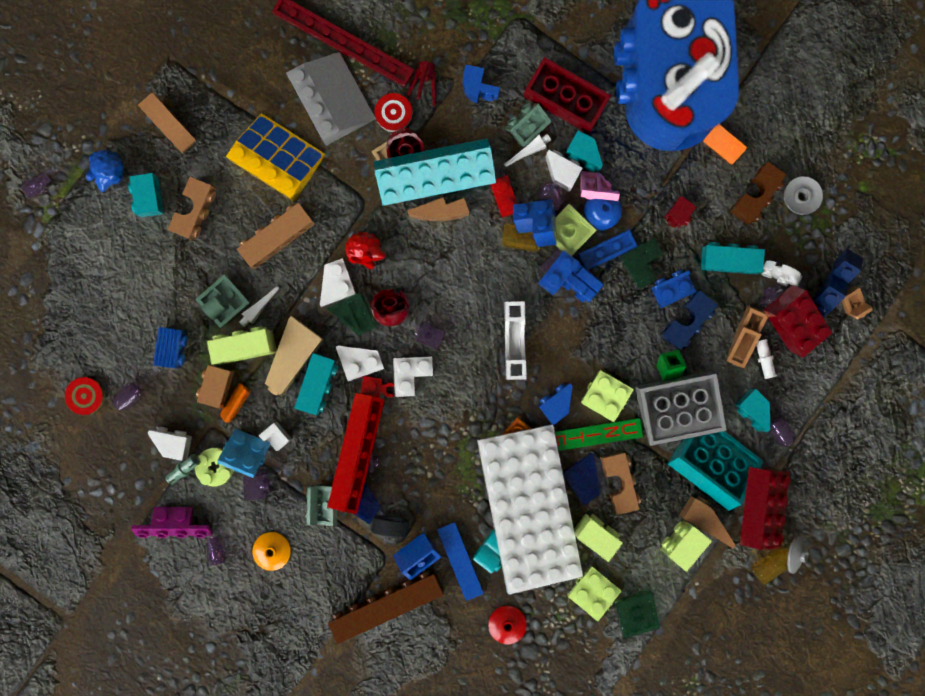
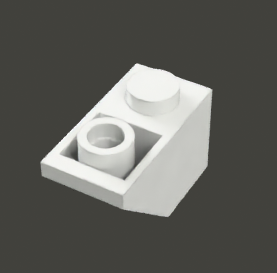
M548 150L545 158L553 183L570 192L582 167L573 159L567 160L563 158V154L560 152Z
M156 426V429L148 430L149 437L163 457L181 461L188 458L192 436L186 435L187 432L175 430L174 433L168 432V428Z

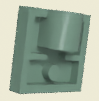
M225 274L195 299L202 306L201 308L205 314L214 320L220 328H224L251 304Z

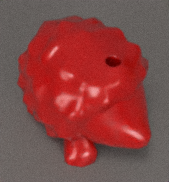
M360 231L358 234H352L346 242L345 252L351 263H358L372 270L375 267L373 261L382 260L386 256L381 249L380 240L374 234Z

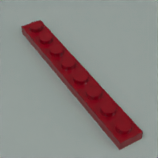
M278 0L272 10L273 15L406 88L414 73L413 68L291 0Z

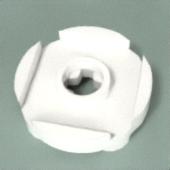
M774 261L765 262L763 273L761 274L768 278L778 279L777 283L783 286H788V284L798 286L803 277L800 276L801 273L787 265L783 264L781 267L775 266L777 262Z

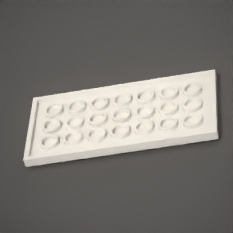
M553 425L477 440L507 593L514 594L583 577Z

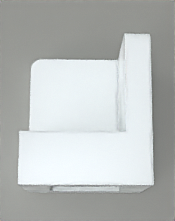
M278 422L273 423L259 435L263 441L267 440L276 451H279L292 440Z

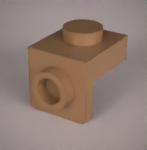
M856 285L847 290L846 297L841 301L845 313L855 319H860L873 310L872 306L865 303L861 289Z

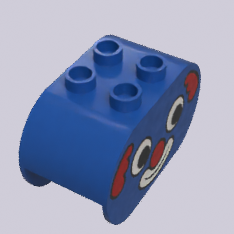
M733 0L638 1L626 28L621 29L620 42H615L614 63L615 66H623L624 68L622 80H617L616 83L617 104L626 105V117L629 126L645 144L664 151H679L690 148L704 140L710 131L723 122L735 108L739 95ZM707 53L712 54L718 60L720 66L708 78L704 79L674 110L669 109L661 99L663 95L694 68L696 63Z

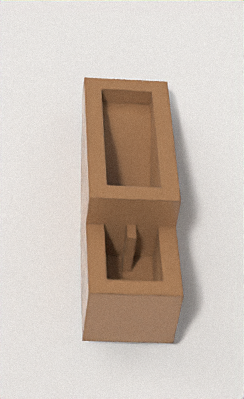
M151 93L138 104L142 111L181 153H184L196 142V139L154 93Z
M440 198L407 211L409 217L427 221L454 220L469 216L470 213L464 198L449 204L445 203L444 198Z
M750 305L747 306L730 346L726 359L727 362L745 368L762 335L760 332L768 318L764 311Z

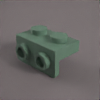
M315 485L307 488L306 518L308 526L316 524L337 525V510L327 508L332 486Z

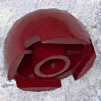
M408 128L394 131L388 137L386 144L388 158L425 151L424 142L420 135Z
M394 289L382 290L376 293L374 300L370 302L373 317L384 326H396L403 323L409 313V299L403 291L398 293L394 292Z

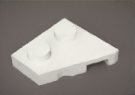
M343 258L324 265L320 299L321 307L356 295Z
M336 346L347 381L384 369L379 351Z

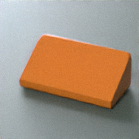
M720 124L715 126L703 140L705 144L731 165L747 149L742 142Z
M241 383L237 385L220 413L224 422H233L250 394V388Z

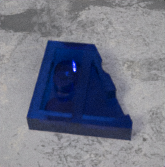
M592 453L563 472V477L584 506L600 495L594 455Z

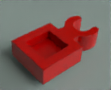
M363 376L360 394L380 398V393H383L386 397H393L394 394H389L387 388L389 386L394 387V383L382 385L383 379Z

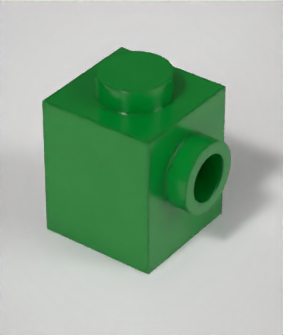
M679 350L662 353L656 364L663 381L680 378L686 368L685 361Z

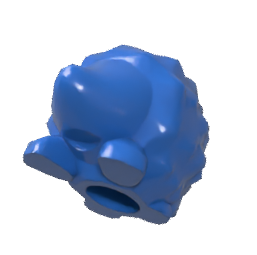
M109 149L90 154V170L86 174L88 181H92L95 178V183L101 192H105L113 184L120 183L123 179L124 163L117 152Z

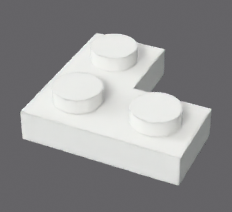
M432 357L393 358L395 397L415 396L414 377L433 376Z

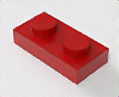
M508 175L496 179V183L490 184L502 218L513 215V205L518 204Z

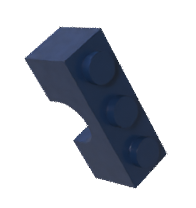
M700 290L696 291L683 306L690 312L691 320L689 324L683 326L676 320L670 321L659 336L676 350L685 349L691 343L690 338L693 334L697 335L704 327L702 325L703 322L713 317L716 313L714 309L718 305Z

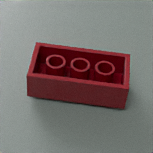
M544 57L527 85L523 97L539 104L543 109L589 134L611 95Z
M749 467L740 545L759 550L781 549L784 540L782 535L783 526L786 522L785 508L788 504L787 492L791 482L790 471L766 467Z

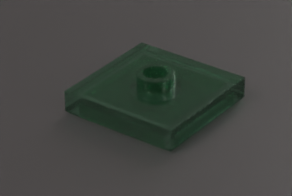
M651 590L614 600L624 639L660 628Z

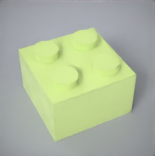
M585 513L574 528L576 538L608 562L622 545V541L619 539L620 535L609 525L605 528L602 520L594 514L589 516Z
M683 520V522H679L674 527V533L663 540L660 549L687 572L712 541L693 525Z

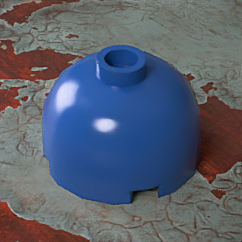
M588 199L584 205L583 214L586 221L596 230L604 231L612 228L619 222L622 215V205L620 200Z

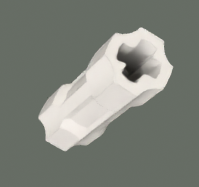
M707 53L696 63L694 68L661 98L663 103L671 110L677 108L704 79L708 78L720 66L718 60L712 54Z

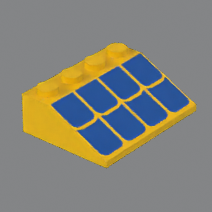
M261 113L236 140L226 157L295 202L326 154Z

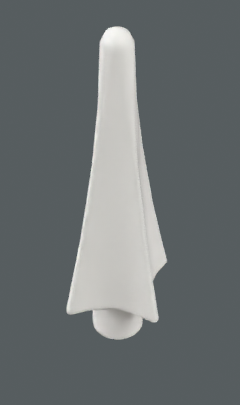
M546 134L543 137L538 135L519 153L505 162L504 166L507 167L528 155L545 149V144L551 141L549 135Z
M274 287L266 296L242 313L244 317L239 323L244 327L249 322L254 324L264 307L279 290V287Z

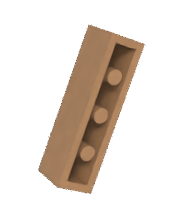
M299 203L288 206L283 215L275 216L271 219V224L267 227L259 228L255 232V236L251 239L247 238L239 244L240 247L237 250L250 268L256 269L315 225Z

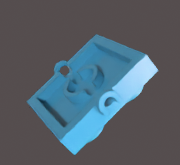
M235 428L228 442L225 443L217 463L254 478L259 466L264 464L270 442L263 441Z

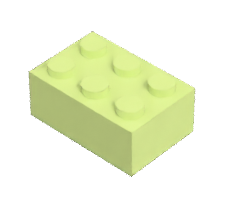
M262 326L251 328V332L235 331L232 332V336L216 335L213 336V340L207 341L211 364H226L277 352L273 330H267V327Z

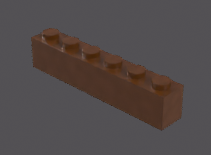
M426 570L420 573L419 577L414 580L407 579L403 581L401 586L394 588V586L389 587L383 591L384 594L372 595L366 599L367 602L362 604L357 602L343 613L340 610L332 614L328 625L337 645L444 596V590L435 571L430 572Z

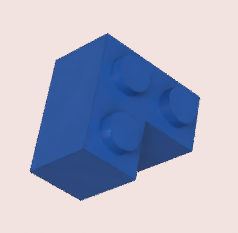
M552 199L513 205V221L518 234L533 232L537 247L556 245V212Z

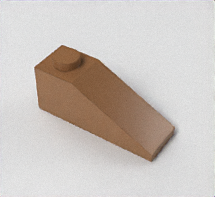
M691 496L679 516L734 549L736 545L714 510L707 506L708 501L700 496L697 499Z

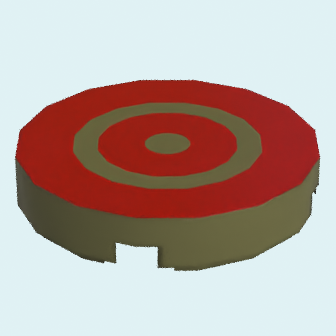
M77 378L71 381L66 388L65 402L69 409L76 414H93L104 404L105 390L94 378Z

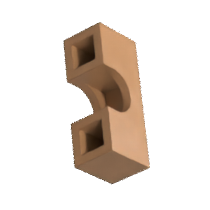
M189 177L183 195L192 199L193 209L187 215L175 212L167 230L193 241L195 238H198L201 233L200 226L202 221L208 216L210 202L212 203L216 197V188Z
M620 451L600 456L604 475L606 477L619 476L622 480L621 488L616 492L609 493L614 513L619 515L639 510L638 504L641 503L638 492L635 493L633 485H636L634 474H630L629 466H631V460L629 455Z

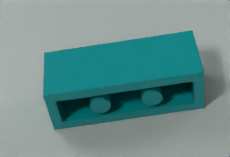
M710 242L702 247L701 270L760 274L763 273L765 250L758 249V246L755 245L739 248V244H728L725 247L720 246V243Z
M312 353L294 407L295 409L316 416L320 412L323 413L326 406L325 396L330 393L332 388L331 378L336 375L338 370L337 360Z

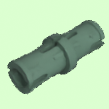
M192 454L185 461L179 462L174 470L166 474V481L168 483L172 481L170 484L174 485L182 477L188 476L189 472L201 463L200 458Z

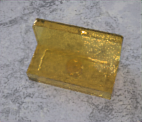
M504 225L502 247L539 252L540 247L536 245L533 232L518 234L515 225Z
M781 547V549H777L751 567L761 584L766 585L788 569V549Z

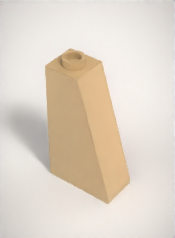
M291 316L288 319L265 382L269 386L268 390L276 396L286 393L311 359L312 353H315L325 340L295 317Z

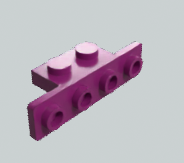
M154 507L151 525L131 526V530L140 538H147L148 536L167 538V536H176L178 538L195 536L197 538H205L206 536H212L213 532L208 525H192L193 507Z

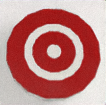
M390 93L381 97L375 105L374 112L377 123L388 132L406 128L412 120L413 113L407 98L397 93Z

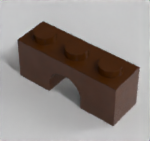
M766 162L759 168L751 180L759 188L758 198H753L745 193L738 198L729 212L747 225L757 222L763 215L761 211L764 206H769L773 201L774 197L772 195L774 192L779 191L784 185L783 179L786 174L771 163Z

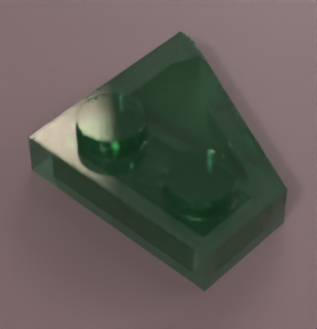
M358 293L327 308L330 313H333L342 323L348 325L358 336L377 328L362 293Z

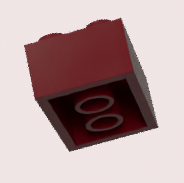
M794 285L763 309L789 351L802 358L832 334V331L807 291Z

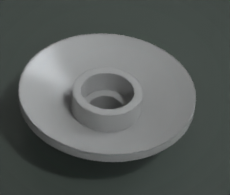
M797 177L790 181L785 188L784 201L787 207L796 214H810L816 211L822 203V189L818 182L810 177ZM799 194L803 195V200L798 198Z
M801 535L795 536L788 553L787 566L788 571L792 574L798 571L802 562L806 563L808 560V551H805V543Z

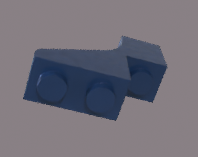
M846 249L834 261L829 276L812 298L823 318L846 297L848 283L862 270L863 258L849 249Z

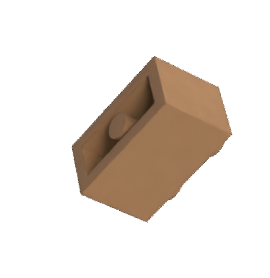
M208 365L207 368H204L202 373L203 383L202 386H199L196 397H198L197 402L218 409L224 408L235 371L215 365Z

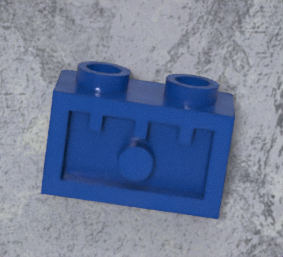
M683 269L672 273L673 278L666 280L664 277L655 281L656 286L651 287L660 308L696 292L689 277V274H691L689 270L683 272Z

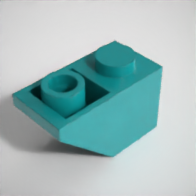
M578 130L565 155L568 156L569 160L573 159L585 165L584 168L588 171L599 172L603 164L594 138Z
M750 388L734 404L738 408L737 412L743 418H748L752 421L751 426L758 432H769L770 402L757 389Z

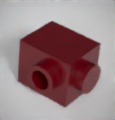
M680 196L664 215V218L667 219L666 222L673 228H680L683 225L687 226L693 218L691 214L696 209V206L683 196Z

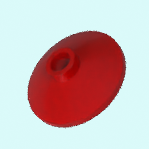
M505 605L493 611L489 618L488 627L490 634L496 641L502 644H513L524 636L527 623L524 614L518 608ZM506 624L511 625V628L509 630H506L504 628Z

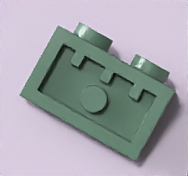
M527 103L522 107V112L512 117L505 127V130L514 136L521 147H525L552 122L537 103Z

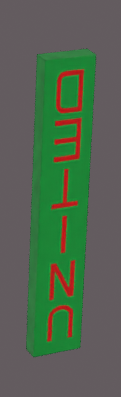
M640 418L554 432L558 451L643 437Z

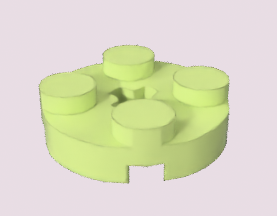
M221 448L207 449L198 456L201 463L195 467V473L203 485L220 486L226 483L234 470L220 464L217 472L210 469L212 462H215L216 465L218 464L217 460L223 451Z

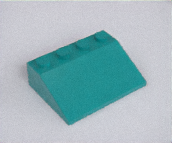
M721 431L683 439L673 453L668 465L729 511L742 505L746 497L749 467H761L763 460L728 433Z

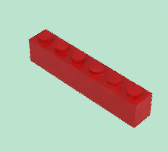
M355 393L327 508L357 514L384 405L383 399Z

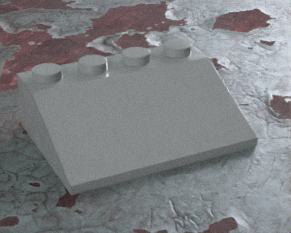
M340 52L301 64L286 73L326 146L376 119Z
M707 371L667 381L635 386L650 446L726 431L717 374Z

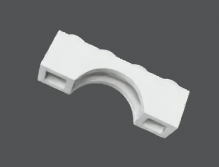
M525 301L505 302L506 380L526 379Z

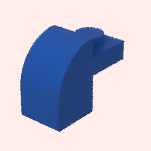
M465 64L463 91L466 97L477 104L479 96L486 101L498 100L500 87L482 84L484 68Z

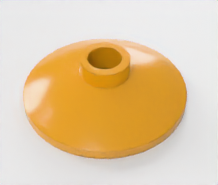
M267 532L257 538L253 545L252 554L258 566L265 570L273 571L282 568L288 562L291 555V547L288 540L282 534ZM271 549L273 551V555L269 556L267 554V550Z

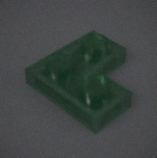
M655 238L620 257L638 290L656 281L647 264L663 255Z

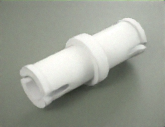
M767 339L758 341L756 345L759 355L758 363L761 362L764 379L777 376L772 361L774 357L771 356Z

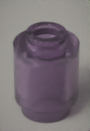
M127 383L113 396L114 399L111 402L121 412L125 409L128 410L141 398V389L135 384Z
M780 417L770 422L769 432L779 446L788 447L795 442L796 435L785 420H782Z

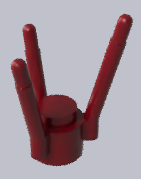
M427 61L420 62L407 97H410L419 77L420 84L417 99H420L424 82L430 81L431 78L432 103L435 107L437 72L434 71V64Z

